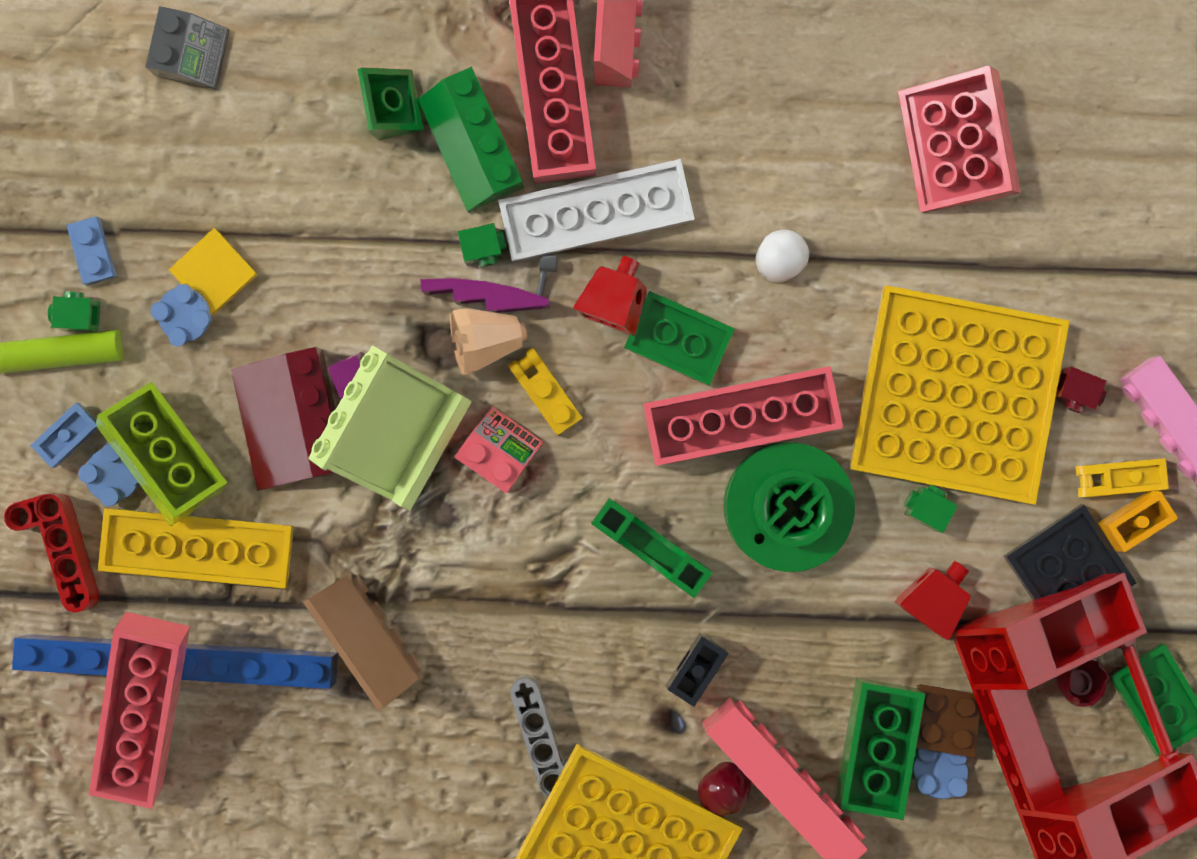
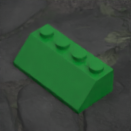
M472 66L442 79L418 98L467 212H471L524 188L523 181Z

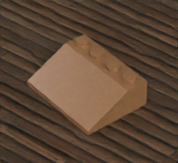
M348 574L303 603L379 711L420 679L422 674L419 670L422 669V666L412 653L408 655L401 645L404 643V640L394 627L390 629L383 619L386 618V614L377 602L372 604L365 594L368 592V588L359 576L354 578L352 574Z

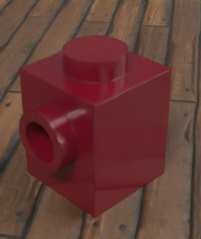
M1074 367L1063 368L1059 376L1055 399L1066 403L1065 408L1076 413L1083 414L1084 410H1096L1097 406L1100 407L1105 400L1107 390L1104 387L1107 380Z

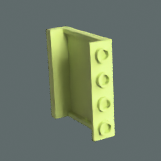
M371 346L369 352L361 359L360 368L353 380L346 386L344 396L338 407L330 414L328 424L321 437L313 444L312 453L308 459L320 468L337 473L391 499L399 506L411 511L472 401L380 349Z

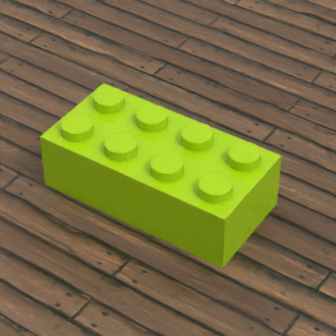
M153 382L148 383L97 415V428L170 526H173L224 491L227 481Z

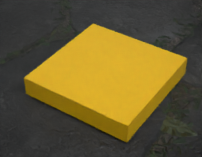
M215 228L168 269L181 284L190 285L192 289L198 291L206 299L211 316H214L258 276L255 270Z

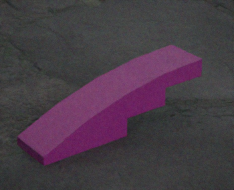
M457 278L420 279L421 292L424 295L453 293L456 305L486 302L487 312L506 313L550 308L548 298L511 286L488 281Z

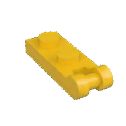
M532 347L525 352L526 356L517 362L514 359L507 366L558 436L583 418ZM534 365L539 373L528 379L524 371Z
M1166 458L1075 466L1076 476L1079 475L1080 487L1077 488L1078 497L1169 489ZM1092 474H1100L1101 486H1093Z

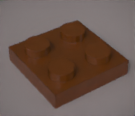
M923 684L917 685V688L925 693L916 749L970 759L975 758L980 710L974 694Z

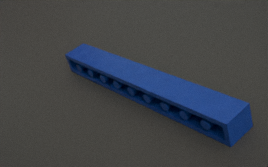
M36 634L19 636L14 638L12 670L107 676L112 639ZM187 644L181 680L330 689L336 684L338 652Z

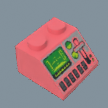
M492 407L469 435L455 455V458L507 494L544 442Z

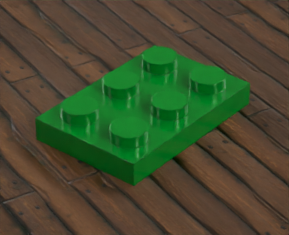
M649 291L643 304L635 336L629 335L624 349L710 386L735 328Z
M1160 643L1138 657L1174 750L1197 736V696L1167 646ZM1126 663L1109 673V679L1154 754L1158 757L1160 754L1158 745Z

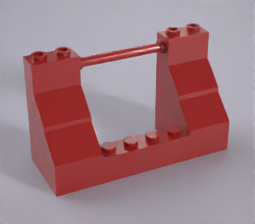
M1124 572L1103 574L1075 588L983 615L955 628L952 634L1035 859H1136L1197 825V762L1193 754L1178 753L1177 750H1173L1134 647V643H1136L1135 638L1147 633L1133 597L1130 583L1127 581ZM1116 647L1121 648L1160 751L1159 759L1141 768L1062 788L1060 777L1055 771L1049 755V747L1044 741L1038 726V718L1029 702L1027 690Z

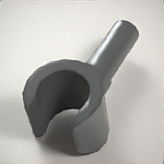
M544 255L541 257L536 295L542 297L544 295L547 272H557L556 255Z

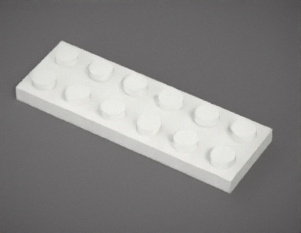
M681 159L498 200L512 262L694 222L695 220Z

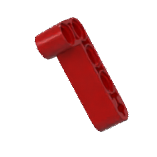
M49 493L8 506L4 513V522L11 530L40 529L63 607L73 613L95 607L99 601V590L71 499L66 494ZM53 499L57 501L59 507L55 515L49 511V504ZM23 508L28 513V521L25 524L19 519V513ZM61 529L67 533L68 539L65 545L58 541V533ZM70 559L76 564L77 569L74 575L67 571L66 565ZM72 581H81V583L72 586ZM83 593L84 599L78 601L76 596Z

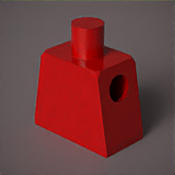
M622 256L616 271L603 266L599 267L576 301L573 309L585 319L635 336L647 292L646 286L634 277L640 263L630 257Z
M955 560L944 574L930 567L898 596L894 603L938 636L948 641L971 598V595L959 586L970 571Z

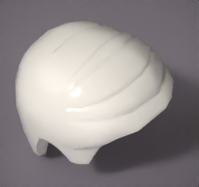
M778 230L767 235L756 254L755 262L759 273H762L763 277H766L767 280L773 283H781L800 274L806 267L809 259V249L803 237L791 230Z

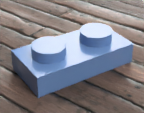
M95 216L66 225L83 285L89 286L117 278L100 218Z
M76 402L30 446L51 468H57L98 429L96 419L81 403Z

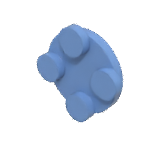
M188 284L176 286L175 289L168 291L161 298L160 302L154 303L151 307L152 317L158 320L160 327L174 346H183L189 341L200 338L207 331L212 321L206 299Z
M109 443L93 454L87 464L83 465L78 472L80 480L86 483L89 491L100 499L101 503L105 506H114L119 501L127 499L139 486L138 481Z
M917 749L912 769L917 790L921 794L936 799L964 796L967 792V758Z

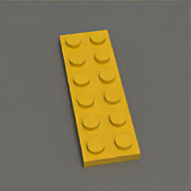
M104 508L98 571L286 589L288 588L294 526L188 515L173 526H170L161 513Z

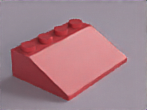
M597 0L594 50L595 86L631 88L632 78H638L639 59H633L634 47H640L641 28H635V16L642 17L643 0Z
M986 66L898 91L921 213L991 201L1021 193L998 70L991 66Z

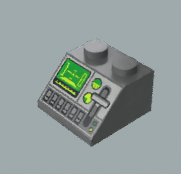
M159 6L145 67L156 77L216 90L229 29L189 12Z

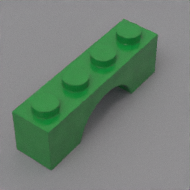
M610 497L591 522L597 529L642 559L693 598L697 596L713 573Z

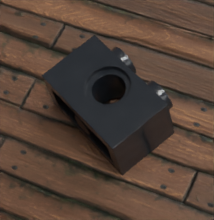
M699 632L666 683L667 690L695 707L728 656V651Z

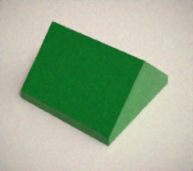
M363 67L357 69L369 132L377 140L424 130L413 71L411 69Z

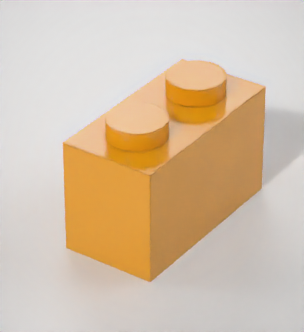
M1147 491L1097 524L1115 551L1126 552L1177 520L1178 517L1161 491Z

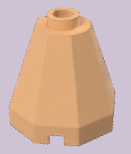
M467 308L453 310L450 313L452 342L456 343L457 351L454 352L462 375L475 373L523 347L522 341L527 340L524 322H519L517 316Z

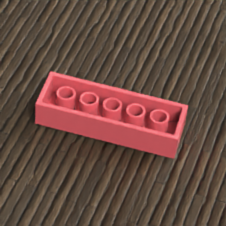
M509 0L534 183L541 184L596 176V164L573 0Z
M831 366L643 403L642 405L654 466L843 428Z
M125 612L113 630L89 795L150 809L153 808L163 788L190 626Z
M729 697L702 722L706 733L823 859H859L868 850L862 842L866 836L860 831V828L848 815L844 818L841 817L843 811L826 792L822 796L819 794L822 789L818 786L817 782L805 769L801 772L797 770L800 765L784 746L780 749L776 748L775 744L777 741L772 733L762 723L758 726L753 723L756 718L741 700L735 703Z

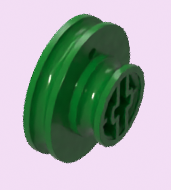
M783 442L764 446L741 461L728 481L723 509L725 522L732 539L748 557L758 564L773 570L800 572L825 563L844 545L854 523L855 497L847 474L830 455L807 444ZM794 484L790 489L782 488L783 486ZM808 489L809 491L794 505L799 510L797 516L786 514L775 524L774 522L787 510L782 504L784 499L796 501ZM816 503V515L813 521L810 522L814 515V512L810 508ZM793 526H797L799 528L803 526L805 527V529L801 531H789ZM761 533L764 535V541L761 544L755 542L754 537L756 534Z

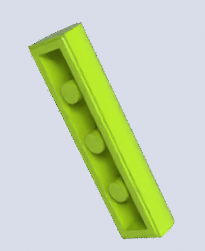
M121 330L0 342V374L124 361Z

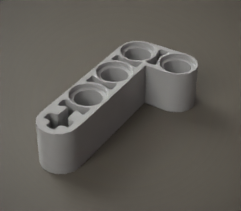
M524 674L517 677L513 682L510 691L511 699L539 789L543 795L549 797L553 788L546 784L545 778L550 774L560 776L568 759L563 760L538 680L532 675ZM522 683H525L527 688H533L530 692L532 705L526 707L527 700L525 694L517 692L520 690ZM531 713H537L542 716L544 723L538 728H533L527 724L526 717ZM548 744L553 750L551 756L543 758L537 755L535 748L538 745Z

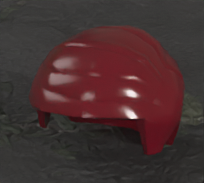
M1094 658L1055 677L1060 693L1068 702L1078 707H1087L1096 704L1104 696L1109 676L1099 663V659Z
M719 763L699 781L698 797L700 803L710 812L721 817L738 813L744 808L749 798L751 780L735 763Z

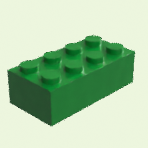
M856 677L835 802L840 809L904 820L925 693L920 689Z

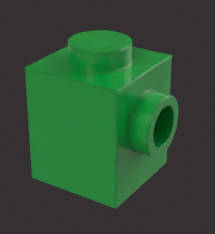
M494 223L457 231L463 259L467 266L479 264L480 268L497 264V259L503 258L501 249L507 248L503 230L497 231Z
M65 291L64 297L53 296L52 304L48 307V320L51 323V328L62 331L99 332L101 302L91 298H84V293Z
M929 485L928 489L918 487L916 491L912 490L904 502V506L907 507L904 515L935 532L944 533L958 505L945 499L947 493L933 485Z

